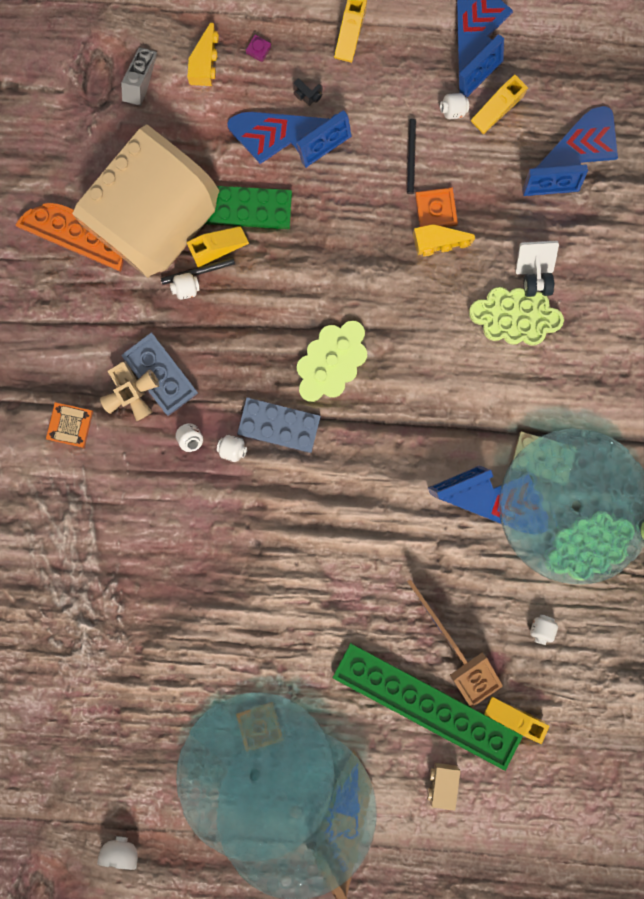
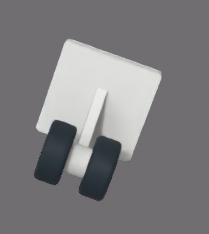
M558 241L520 243L515 271L516 274H526L523 282L526 297H534L537 291L540 290L543 296L553 295L555 283L552 272L554 271L559 247Z

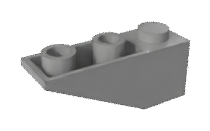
M138 48L121 82L122 101L141 106L147 93L157 52Z

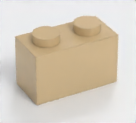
M435 763L434 768H431L430 780L432 781V787L428 788L427 800L430 801L432 808L456 810L460 778L458 766Z

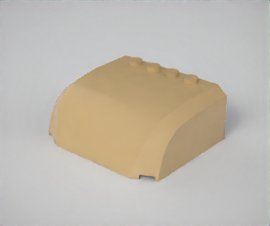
M145 125L135 133L79 200L72 214L82 227L149 278L157 272L167 270L187 246L186 242L193 239L215 212L219 189L200 166L149 125Z

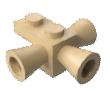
M126 361L108 370L117 388L113 390L114 393L100 398L106 412L111 414L121 404L124 407L130 403L136 422L153 412L140 398L145 395L144 391L159 387V381L151 370H148L138 380Z

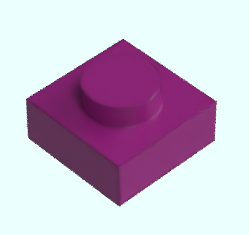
M254 35L246 49V54L263 62L271 49V43Z

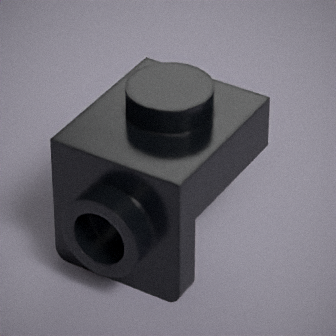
M299 78L293 83L294 95L309 106L313 102L317 103L323 95V86L320 83L313 90L306 86Z

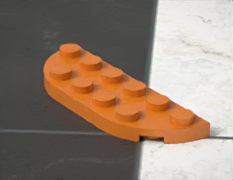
M45 203L42 206L26 211L15 225L17 228L121 272L124 259L82 227L72 214L74 210L56 203Z

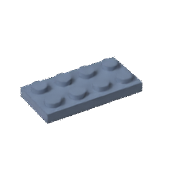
M152 332L121 355L138 378L143 376L148 370H151L156 375L159 387L148 391L167 416L198 394Z
M246 398L237 435L312 453L321 416Z

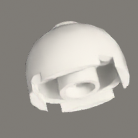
M116 836V840L106 842L101 848L97 865L135 870L138 861L137 848L134 844L127 842V837Z

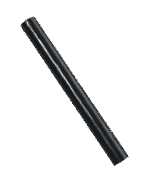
M409 119L407 194H414L416 119Z
M227 258L162 277V285L172 283L176 275L191 273L193 276L234 265V258Z

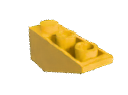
M347 0L335 51V59L353 62L366 14L367 0Z
M214 23L209 24L189 57L187 77L190 85L212 86V79H216V67H213L214 61H217L215 43H218L219 34L218 31H215Z
M516 75L512 76L472 118L471 122L484 135L524 97L528 87Z
M433 224L414 228L413 231L417 255L423 254V256L433 255L435 251L440 250L441 252H448L458 246L466 248L471 246L475 239L474 234Z
M241 226L203 234L186 242L197 267L249 244Z
M492 696L484 711V715L542 744L550 727L545 721Z

